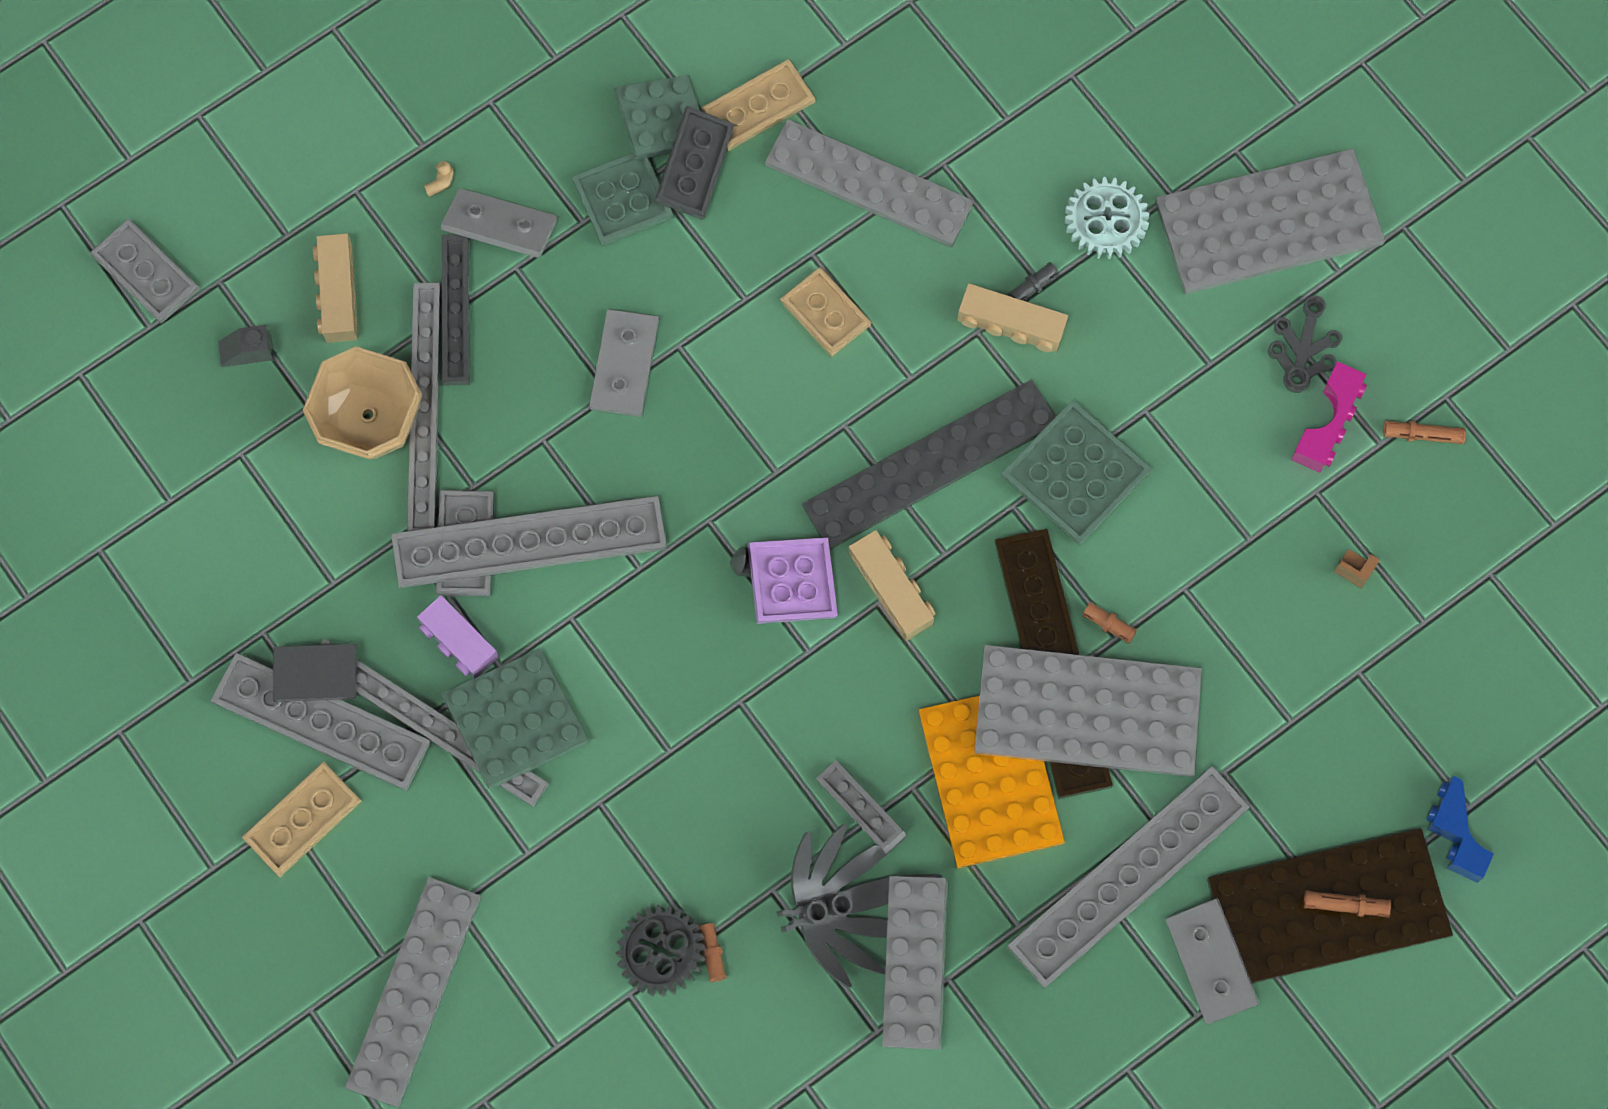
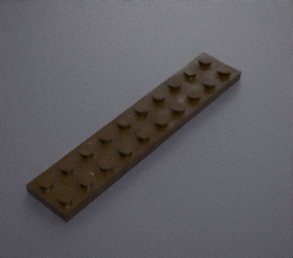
M1048 529L996 539L995 547L1021 649L1079 655ZM1049 762L1058 800L1109 789L1113 786L1108 768Z

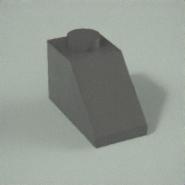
M266 325L239 328L218 341L221 367L274 360L272 336Z

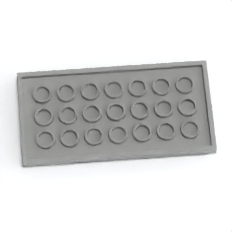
M1354 149L1156 197L1155 199L1185 295L1382 246L1385 243Z
M984 645L974 754L1193 777L1195 772L1202 668Z

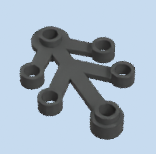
M1317 295L1308 297L1303 305L1306 319L1300 341L1291 329L1290 321L1287 318H1278L1274 324L1275 333L1284 337L1296 355L1295 366L1285 354L1283 343L1279 341L1272 342L1268 349L1269 356L1277 359L1285 371L1283 378L1285 387L1295 393L1306 390L1310 384V378L1323 371L1330 372L1336 365V358L1331 354H1325L1320 362L1305 368L1307 359L1329 347H1338L1342 341L1340 332L1332 330L1327 333L1326 337L1311 344L1316 320L1323 314L1326 307L1323 298ZM1315 306L1318 311L1312 312L1309 310V307ZM1283 323L1287 328L1282 330L1278 327V324ZM1335 336L1338 339V341L1331 342L1329 340V337ZM1278 347L1281 352L1278 354L1274 353L1272 348ZM1330 360L1332 366H1326L1323 361ZM1298 377L1301 383L1295 384L1292 378Z

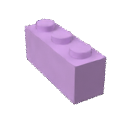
M442 595L417 616L421 624L418 627L428 639L434 637L440 643L437 645V648L447 658L452 655L458 661L455 666L465 676L470 674L474 679L479 677L499 658L497 651Z

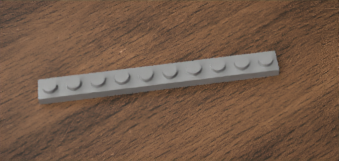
M413 283L411 373L422 393V399L410 430L407 532L436 528L440 283Z
M324 639L320 645L333 644ZM357 660L356 693L480 773L453 721ZM529 771L499 786L534 808L549 784Z

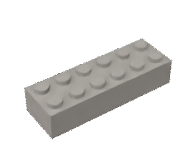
M889 876L882 1045L885 1048L941 1050L948 885L946 878Z

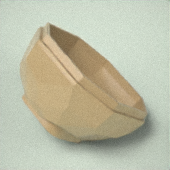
M355 346L321 363L303 412L319 444L369 460L377 459L404 446L416 417L422 393L405 361ZM367 413L373 414L370 419H365L364 416Z

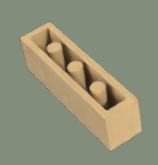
M348 233L317 236V246H313L314 261L318 262L319 269L314 271L316 286H320V294H316L317 309L321 310V319H317L319 335L323 334L326 343L358 340L352 242Z
M968 283L958 312L957 321H960L969 328L979 327L985 329L994 336L1004 335L1010 337L1019 344L1029 343L1035 345L1044 352H1057L1067 324L1068 315Z
M875 530L850 545L848 554L905 641H908L933 625L935 611L928 601L923 602L919 596L921 591L914 579L909 580L904 573L906 568L899 557L894 558L890 552L892 547L888 539L884 535L880 537Z

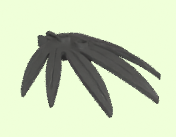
M843 824L835 830L823 845L815 859L811 872V832L804 833L796 850L791 872V888L795 907L793 909L777 911L778 917L798 915V919L791 920L788 925L781 927L782 932H787L795 929L796 926H801L805 942L818 964L834 980L844 987L850 988L852 984L830 948L844 959L868 971L885 974L886 970L856 945L837 935L834 930L837 929L867 937L887 938V919L847 918L846 915L888 904L889 878L866 882L841 892L839 889L864 874L888 853H885L875 844L849 860L822 886L821 883L833 863L845 834L847 824ZM917 874V875H905V876H903V877L942 878V875H941V874Z

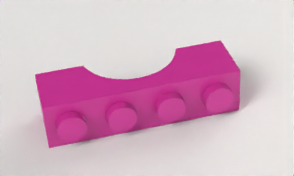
M1337 361L1322 392L1332 404L1333 420L1322 428L1305 429L1293 454L1292 461L1321 473L1324 465L1330 467L1336 452L1331 450L1335 443H1341L1346 430L1342 426L1345 420L1351 421L1357 407L1353 406L1355 398L1361 399L1367 385L1363 381L1367 374Z

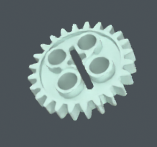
M1103 177L1102 184H1099L1094 178L1091 187L1083 183V192L1079 189L1075 190V198L1070 197L1068 202L1070 206H1066L1065 213L1068 216H1065L1064 223L1070 224L1067 226L1066 232L1074 233L1071 241H1080L1079 250L1086 246L1088 247L1087 255L1097 251L1098 259H1100L1102 253H1106L1108 260H1110L1114 252L1121 258L1123 249L1130 254L1132 250L1131 245L1138 248L1140 244L1139 239L1145 238L1146 232L1144 230L1148 229L1149 223L1146 221L1149 219L1150 214L1144 212L1147 209V203H1140L1143 195L1134 196L1136 187L1127 190L1126 181L1119 186L1117 185V178H1114L1112 183H1108L1106 177ZM1118 202L1122 203L1125 207L1118 209L1113 204ZM1096 204L1099 208L1092 210L1087 205ZM1120 226L1124 227L1127 231L1119 233L1115 228ZM1094 227L1098 228L1101 232L1093 234L1089 229Z

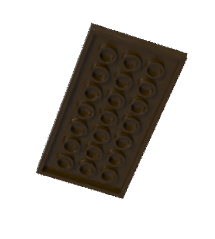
M1422 828L1207 879L1212 900L1219 899L1252 984L1453 936ZM1305 891L1347 896L1363 894L1368 898L1391 900L1389 918L1376 915L1360 917L1350 912L1304 908Z

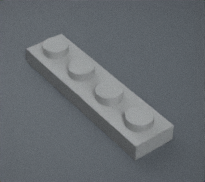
M837 760L816 778L825 790L885 853H888L906 836L905 832Z

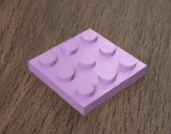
M828 538L750 542L748 544L757 624L832 619L838 616Z

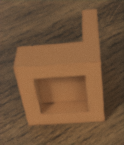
M1347 550L1334 572L1362 589L1380 559L1370 555L1366 560L1353 551Z

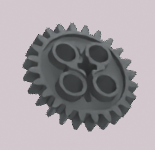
M657 905L656 913H653L647 907L645 917L637 912L636 917L638 921L636 923L630 920L627 921L631 929L629 931L621 930V933L626 938L625 940L617 941L623 947V950L616 952L618 957L623 958L617 965L621 969H625L622 972V976L626 979L630 978L628 983L631 986L638 985L637 990L641 993L647 989L648 994L654 996L658 989L659 994L665 997L666 990L669 989L671 993L676 994L677 985L686 989V979L695 981L691 973L693 971H702L696 964L697 962L705 961V958L699 954V952L707 949L704 944L699 943L705 936L702 933H696L701 927L697 923L692 924L693 918L689 914L684 917L685 912L680 908L675 913L674 908L669 905L664 912L663 908ZM656 927H661L660 934L656 938H651L652 930ZM684 938L685 943L683 947L675 950V942ZM644 939L660 949L665 948L669 953L681 957L682 961L677 962L663 953H657L651 947L640 944V941ZM643 952H648L647 959L643 963H638L639 955ZM671 963L672 968L670 972L662 975V967Z

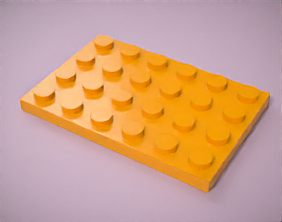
M979 696L918 710L957 869L1056 847L1065 843L1044 761L974 754Z

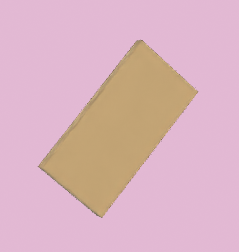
M788 59L701 107L704 113L734 124L727 146V151H730L815 103V97Z
M323 762L243 835L242 838L281 877L362 801Z

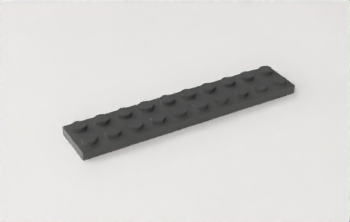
M1031 379L802 503V507L820 538H828L829 549L831 550L1030 442L1049 425L1055 416Z

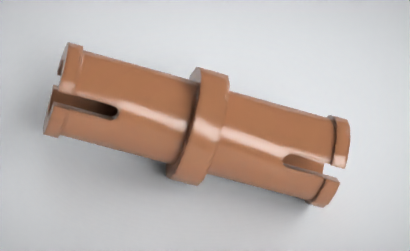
M1093 602L1088 604L1082 617L1102 627L1103 632H1110L1124 640L1127 644L1132 641L1138 630L1118 619V615L1114 612L1110 614Z
M714 923L701 925L698 931L705 936L701 944L707 947L706 950L701 951V955L706 961L709 982L722 981L727 976L721 957L723 950L718 945Z

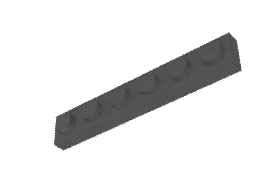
M442 235V383L444 386L470 385L469 238L461 235Z

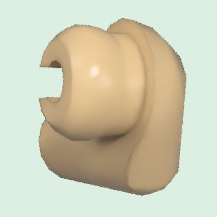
M447 161L437 164L436 180L423 186L428 197L450 187L454 172Z

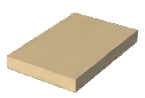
M821 267L780 298L781 303L831 357L871 326V321Z

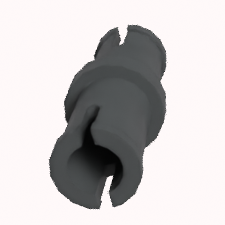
M1048 262L1047 265L1035 274H1029L1025 277L1026 281L1010 291L1008 295L1025 301L1034 293L1039 294L1042 291V287L1059 276L1057 268L1051 262Z

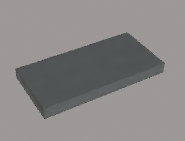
M686 106L654 202L703 220L734 124Z

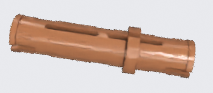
M1385 420L1383 426V437L1402 438L1409 442L1426 440L1463 445L1466 439L1465 428L1417 424L1416 421L1410 420L1408 423Z
M1306 890L1304 908L1350 912L1360 917L1376 915L1389 918L1391 900L1368 898L1363 894L1347 896Z

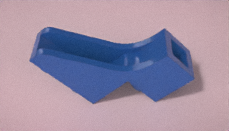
M1453 776L1448 782L1443 781L1438 790L1437 796L1441 798L1437 807L1433 805L1427 815L1426 820L1430 822L1427 830L1457 844H1452L1446 859L1450 860L1447 869L1478 883L1484 878L1494 853L1480 846L1472 837L1468 827L1464 784L1460 778Z

